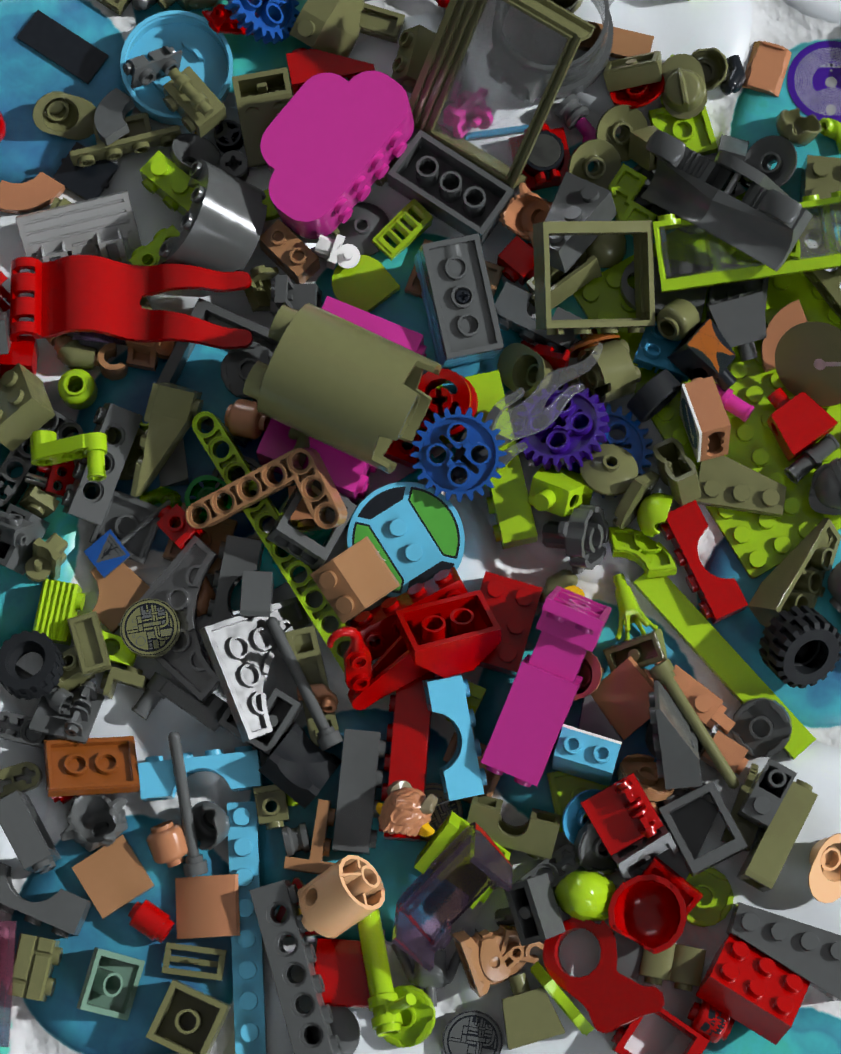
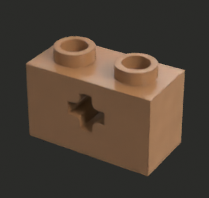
M279 219L260 236L259 244L261 250L296 284L306 283L320 269L319 257Z

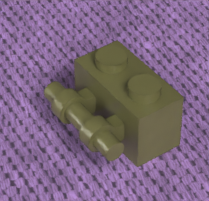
M190 66L182 72L177 68H173L168 75L171 80L163 85V101L171 112L177 111L182 117L183 125L190 133L195 131L202 138L227 118L225 105Z

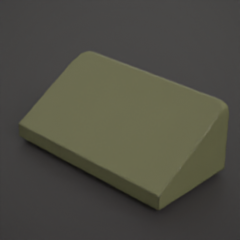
M661 51L608 61L603 72L607 90L613 92L660 82L662 80Z
M661 628L611 645L603 650L611 672L630 656L641 668L667 659Z

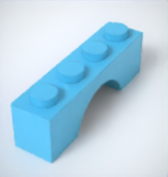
M461 674L446 678L436 677L422 680L428 710L446 716L453 724L457 734V746L452 758L439 768L444 798L448 801L484 794L483 786L487 785V778L484 768H479L478 756H481L482 752L479 739H474L472 727L476 726V719L473 709H468L466 697L471 695L468 680L463 679Z
M252 746L234 748V753L223 754L222 749L205 751V756L193 757L191 752L183 753L186 775L188 777L197 772H213L222 776L233 792L253 790L255 787L263 786L262 774L258 771L261 767L260 753L258 750H253ZM150 756L145 758L144 763H138L141 800L148 802L175 798L177 789L172 759L163 760V756Z

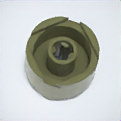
M612 339L581 350L578 354L577 362L582 361L583 369L578 370L584 390L589 388L592 396L597 394L601 403L605 404L633 394L636 389V383L641 381V372L636 365H633L629 355V345L624 339L619 341Z

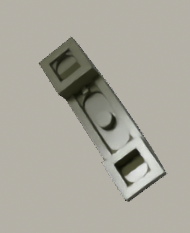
M312 625L285 632L286 638L309 685L324 684L329 688L315 626ZM303 700L302 704L310 740L320 747L317 742L319 730ZM323 711L330 727L333 726L335 731L339 730L335 712L329 714Z

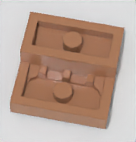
M238 874L175 878L177 939L240 936Z

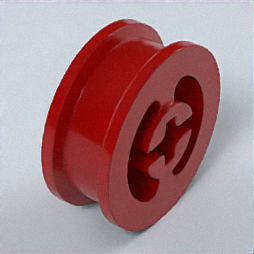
M441 369L439 375L429 371L422 375L418 389L432 397L430 406L421 424L422 428L428 429L424 424V420L434 423L430 417L431 412H436L440 416L445 417L444 408H448L453 415L457 406H460L462 414H466L468 408L471 407L473 411L472 416H476L478 409L477 393L473 385L466 378L449 369ZM452 383L457 387V392L454 394L441 387V391L435 388L442 384ZM459 424L455 425L451 429L450 434L451 436L459 434L466 428Z

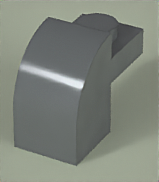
M276 275L275 284L271 285L270 312L273 315H276L282 305L298 311L307 303L322 308V291L316 283L293 284L288 275Z

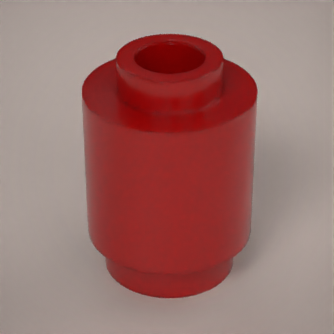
M145 900L143 903L138 901L128 914V917L131 918L130 926L150 940L154 941L156 939L160 943L167 937L175 922L170 920L169 914L149 900Z

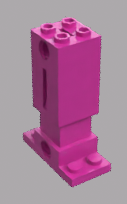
M556 586L545 599L542 607L543 611L536 625V629L541 631L532 655H527L521 662L481 760V763L487 765L486 769L497 775L509 774L515 777L514 781L525 787H531V785L538 786L561 733L562 726L583 677L577 674L587 650L593 652L612 610L611 607L560 586Z

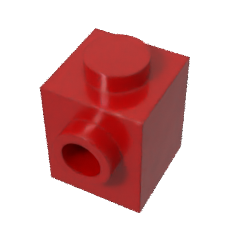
M517 235L500 252L497 258V265L504 267L502 273L509 281L513 283L517 281L523 286L534 276L533 246L530 242L525 243Z

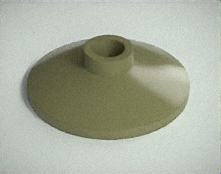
M624 104L608 109L601 116L596 128V139L612 144L617 149L621 162L631 160L628 158L630 132L648 127L647 120L637 108L630 109V105ZM620 127L621 133L616 137L615 131Z
M601 139L588 140L580 144L572 153L568 164V172L608 190L609 184L622 166L621 158L617 149L609 142ZM593 161L594 168L588 171V165Z
M600 444L602 451H592V461L586 457L582 459L583 467H580L581 478L590 489L599 494L607 496L621 495L625 493L632 479L638 477V465L634 457L624 448L613 444Z

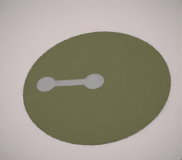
M805 322L790 328L781 337L775 351V367L781 382L794 396L805 392L819 406H831L841 403V329L823 322Z

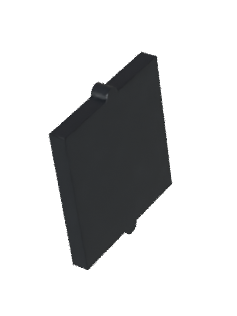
M76 142L71 151L85 148V146ZM68 154L66 158H62V164L53 179L63 184L70 192L84 200L100 197L104 189L109 188L108 183L119 167L107 159L95 161V164L88 167L74 166Z

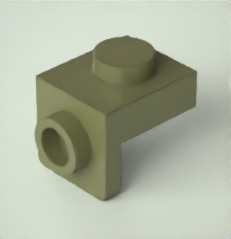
M259 265L250 270L249 275L252 279V284L244 291L253 312L270 311L272 285L270 280L279 274L277 267Z
M30 484L18 504L30 513L45 519L56 510L60 502L56 500V496L42 491L40 486Z
M126 665V669L123 670L112 666L113 669H110L109 673H104L100 689H103L102 695L112 699L117 683L145 691V685L149 679L142 675L143 670Z

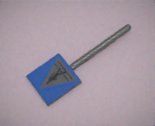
M170 500L164 502L121 540L110 529L84 551L103 578H106L131 557L124 544L155 519L163 508L171 505Z

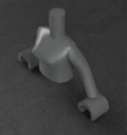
M396 929V939L393 942H388L385 939V943L393 948L409 983L424 989V992L432 1000L434 1007H437V989L445 987L452 982L461 962L457 949L450 960L448 969L446 967V950H414L415 965L413 971V966L399 942L400 934Z

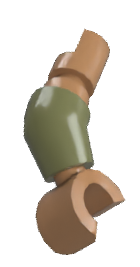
M68 333L46 338L54 346L57 358L70 369L95 370L96 366H99L102 375L109 380L123 379L128 373V366L122 362L117 364L107 363L109 358L116 357L117 355L116 343L106 344L97 352V348L83 345L78 340H73L71 336H67Z

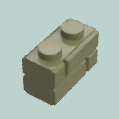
M20 933L6 994L46 1002L47 996L52 997L56 985V978H52L54 965H60L63 948L59 947L60 941Z

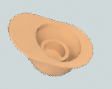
M837 833L816 842L809 855L811 868L808 875V886L814 898L823 903H831L841 897V833Z

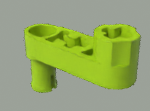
M37 430L30 435L31 464L35 466H52L87 457V479L89 481H103L107 478L105 455L108 451L107 435L105 433L91 432L58 440L56 432L51 430Z

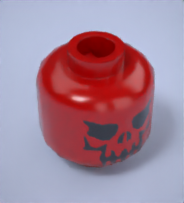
M704 1000L700 1004L694 1002L687 1016V1019L692 1021L690 1027L713 1044L719 1042L720 1039L725 1041L735 1022L733 1018Z

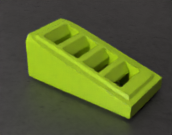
M413 199L371 242L392 261L431 226L433 216L416 199ZM405 221L413 230L410 231L402 222ZM395 228L405 237L403 240L393 231ZM386 236L397 245L395 248L384 239Z

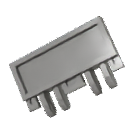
M127 190L24 214L15 218L26 257H33L39 260L43 258V262H49L52 257L61 256V258L69 256L68 251H71L72 255L98 256L95 245H99L101 257L111 259L106 244L116 242L120 262L129 264L123 238H127L130 250L142 246Z

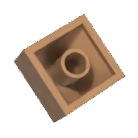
M368 536L310 574L343 624L401 586Z

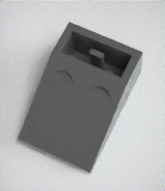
M654 680V692H649L651 726L653 725V742L657 757L658 779L664 778L666 790L702 786L697 736L672 697L658 680Z

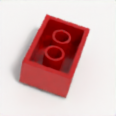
M485 572L480 590L501 627V643L478 665L479 667L516 677L538 607L542 587L491 572Z
M730 933L715 953L696 996L776 1045L791 1028L810 982Z

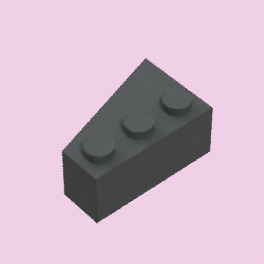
M566 171L545 222L612 221L617 215V210L611 191ZM598 235L549 236L550 266L566 273Z

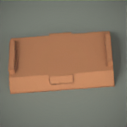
M754 42L745 70L746 80L742 87L779 97L792 52L783 46L770 42Z

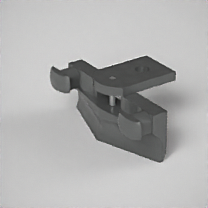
M659 129L649 137L646 150L657 157V167L651 183L640 197L694 224L708 234L721 239L777 272L785 263L813 215L803 208L802 204L792 199L768 176L733 155L719 151L714 161L686 147L684 142ZM738 182L748 188L741 201L731 196Z

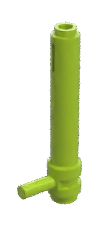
M377 909L358 922L357 926L370 998L367 1001L369 1011L373 1012V1018L371 1019L372 1029L376 1030L378 1037H386L401 1032L400 1025L403 1024L400 1012L415 1005L416 997L409 993L398 998V994L394 993L380 911Z

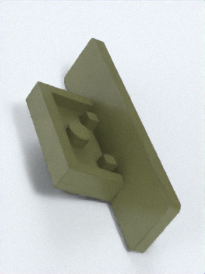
M144 112L127 116L124 121L127 123L130 132L109 146H106L100 140L94 124L92 126L97 145L70 151V159L74 166L88 167L95 164V161L103 159L117 160L124 154L132 152L142 154L148 152L150 148L157 146L171 147L173 140L182 134L180 126L176 125L152 131L148 113Z

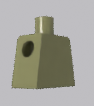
M526 972L508 978L513 996L501 999L508 1050L565 1033L564 1027L543 987L531 990Z

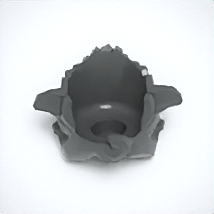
M103 794L74 796V801L71 803L67 816L69 827L60 836L62 841L73 839L75 843H79L88 852L100 846L108 847L112 845L116 837L128 829L125 809H122L128 803V800L119 797L112 801Z

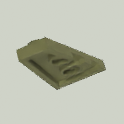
M726 456L700 462L698 479L702 496L696 499L698 505L782 517L786 486Z

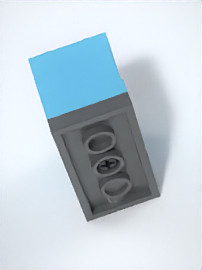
M479 233L422 244L414 257V263L421 285V295L427 312L428 327L434 344L436 362L441 364V369L493 359L504 348Z

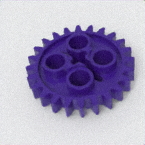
M565 383L563 389L558 390L556 384H553L552 392L548 393L546 389H543V396L540 398L536 395L533 396V404L524 402L523 405L526 412H518L520 421L515 423L517 429L515 437L519 442L517 444L521 452L524 453L527 460L532 459L534 466L537 467L542 463L545 471H548L554 465L556 471L560 472L562 465H566L567 469L571 471L572 463L576 462L580 467H583V458L586 457L592 461L591 452L602 451L599 443L607 442L605 433L610 432L607 423L610 419L604 403L600 402L597 394L592 396L589 388L582 392L579 384H576L573 390H570L568 383ZM587 425L583 429H578L581 426ZM564 443L562 446L556 447L558 444Z

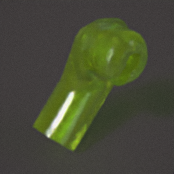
M158 487L139 496L140 500L153 505L163 504L170 500L172 507L176 504L180 507L182 506L180 494L166 487Z

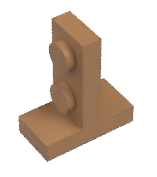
M318 799L310 858L303 859L285 856V870L320 875L335 864L323 861L324 856L329 857L332 839L327 838L328 826L334 827L336 809L331 808V801Z

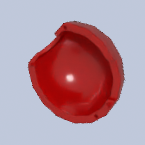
M654 874L637 875L626 882H622L613 893L608 907L611 929L635 941L653 954H658L672 947L682 935L687 921L686 903L679 889L666 878Z

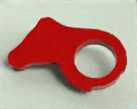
M570 918L563 921L566 932L544 941L543 961L548 974L557 985L571 994L587 1009L597 1031L605 1034L613 1032L621 1026L633 1023L644 1015L660 1012L665 1005L663 993L658 988L640 985L617 971L616 939L611 928L604 920L597 924L591 920L582 921ZM579 929L588 930L599 941L601 948L600 961L590 974L574 977L568 974L561 965L559 958L560 945L569 933Z

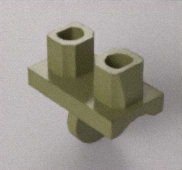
M55 532L46 541L39 537L33 543L32 558L25 564L26 576L34 582L44 581L48 577L50 580L57 581L60 577L61 565L67 558V555L64 553V550L68 547L67 541Z

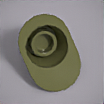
M676 54L669 57L662 64V75L665 80L664 90L661 94L663 104L673 117L678 119L693 118L704 109L707 102V89L702 66L695 57L687 54Z
M52 91L37 100L33 108L32 117L35 125L43 132L71 140H82L94 134L92 125H94L96 107L92 102L84 98L67 94L63 91Z
M512 343L505 347L500 354L497 367L501 381L519 396L526 399L542 394L543 389L548 390L549 387H553V384H556L552 380L553 368L550 362L526 345Z

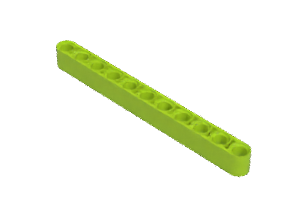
M208 411L198 413L192 421L193 431L226 484L233 482L232 472L236 468H243L245 475L252 472L251 467L222 421ZM208 418L212 419L214 422L213 430L209 433H203L201 430L202 422ZM222 443H227L229 445L228 455L224 458H219L216 454L217 447ZM253 480L249 483L250 493L257 492L258 490L257 484ZM267 497L261 500L258 506L254 508L248 507L243 511L327 645V640L332 634L327 632L324 627V622L328 617H336L339 622L338 629L350 626L347 622L342 623L310 574L315 570L291 554L288 557L282 558L278 554V546L266 539L269 533L263 530V521L267 517H273L276 521L280 515L271 499ZM299 566H303L307 570V577L301 583L296 582L293 577L294 570ZM314 591H319L323 596V602L317 608L309 604V596ZM348 636L338 638L334 642L333 647L329 648L343 672L344 657L340 653V646L345 641L350 642V637Z

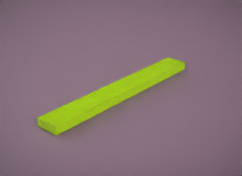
M643 573L633 582V585L741 704L752 698L765 697L776 700L785 707L791 717L792 733L789 742L783 750L792 760L816 740L667 576L647 578L645 573Z

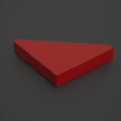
M524 340L521 341V344L526 345L547 359L556 372L561 373L568 368L571 353L568 349L562 354L554 352L555 349L552 346L542 344L534 346Z

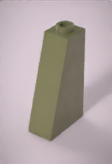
M799 779L796 782H792L769 827L762 829L736 876L738 879L761 892L773 888L818 796L812 792L813 787Z

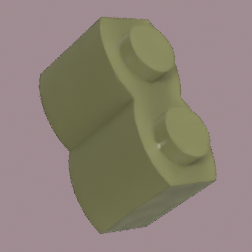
M671 437L653 445L658 473L661 476L660 479L669 486L673 499L683 506L701 498L702 493L696 466L689 457L685 456L682 444L677 439Z
M674 944L658 954H653L643 949L639 975L645 976V983L662 986V981L666 980L675 982V989L692 992L693 986L699 987L701 984L706 950L680 944Z

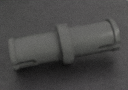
M827 433L814 446L804 449L802 456L784 469L785 475L791 482L797 484L812 469H818L822 466V461L840 447L839 442L833 435Z

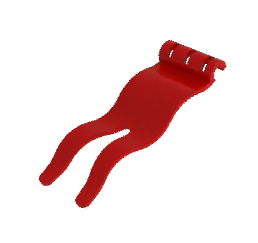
M71 255L43 263L33 257H19L11 261L9 338L11 341H19V335L23 334L31 335L35 339H43L71 332H94L142 343L180 341L219 349L248 348L253 343V336L249 330L222 327L183 313L144 309L141 307L140 301L146 296H153L172 290L195 289L211 292L245 290L251 286L252 279L249 273L245 271L221 272L185 264L139 266L94 255ZM22 269H30V270L35 271V273H29V272H22V273H20V270H22ZM22 293H30V294H33L34 297H28V296H22V297H20V294H22ZM22 317L32 318V319H34V322H32V321H19V318H22Z

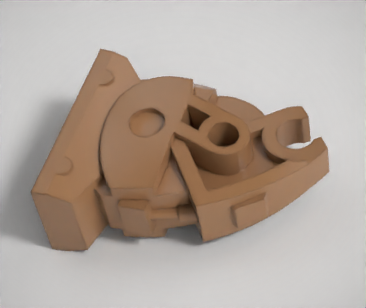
M500 925L497 931L489 932L487 929L475 933L472 937L464 930L451 934L470 988L479 997L488 993L490 985L502 983L521 971L526 962L533 964L537 961L539 962L540 958L535 954L530 955V950L533 947H539L543 950L544 944L540 941L522 946L516 926Z

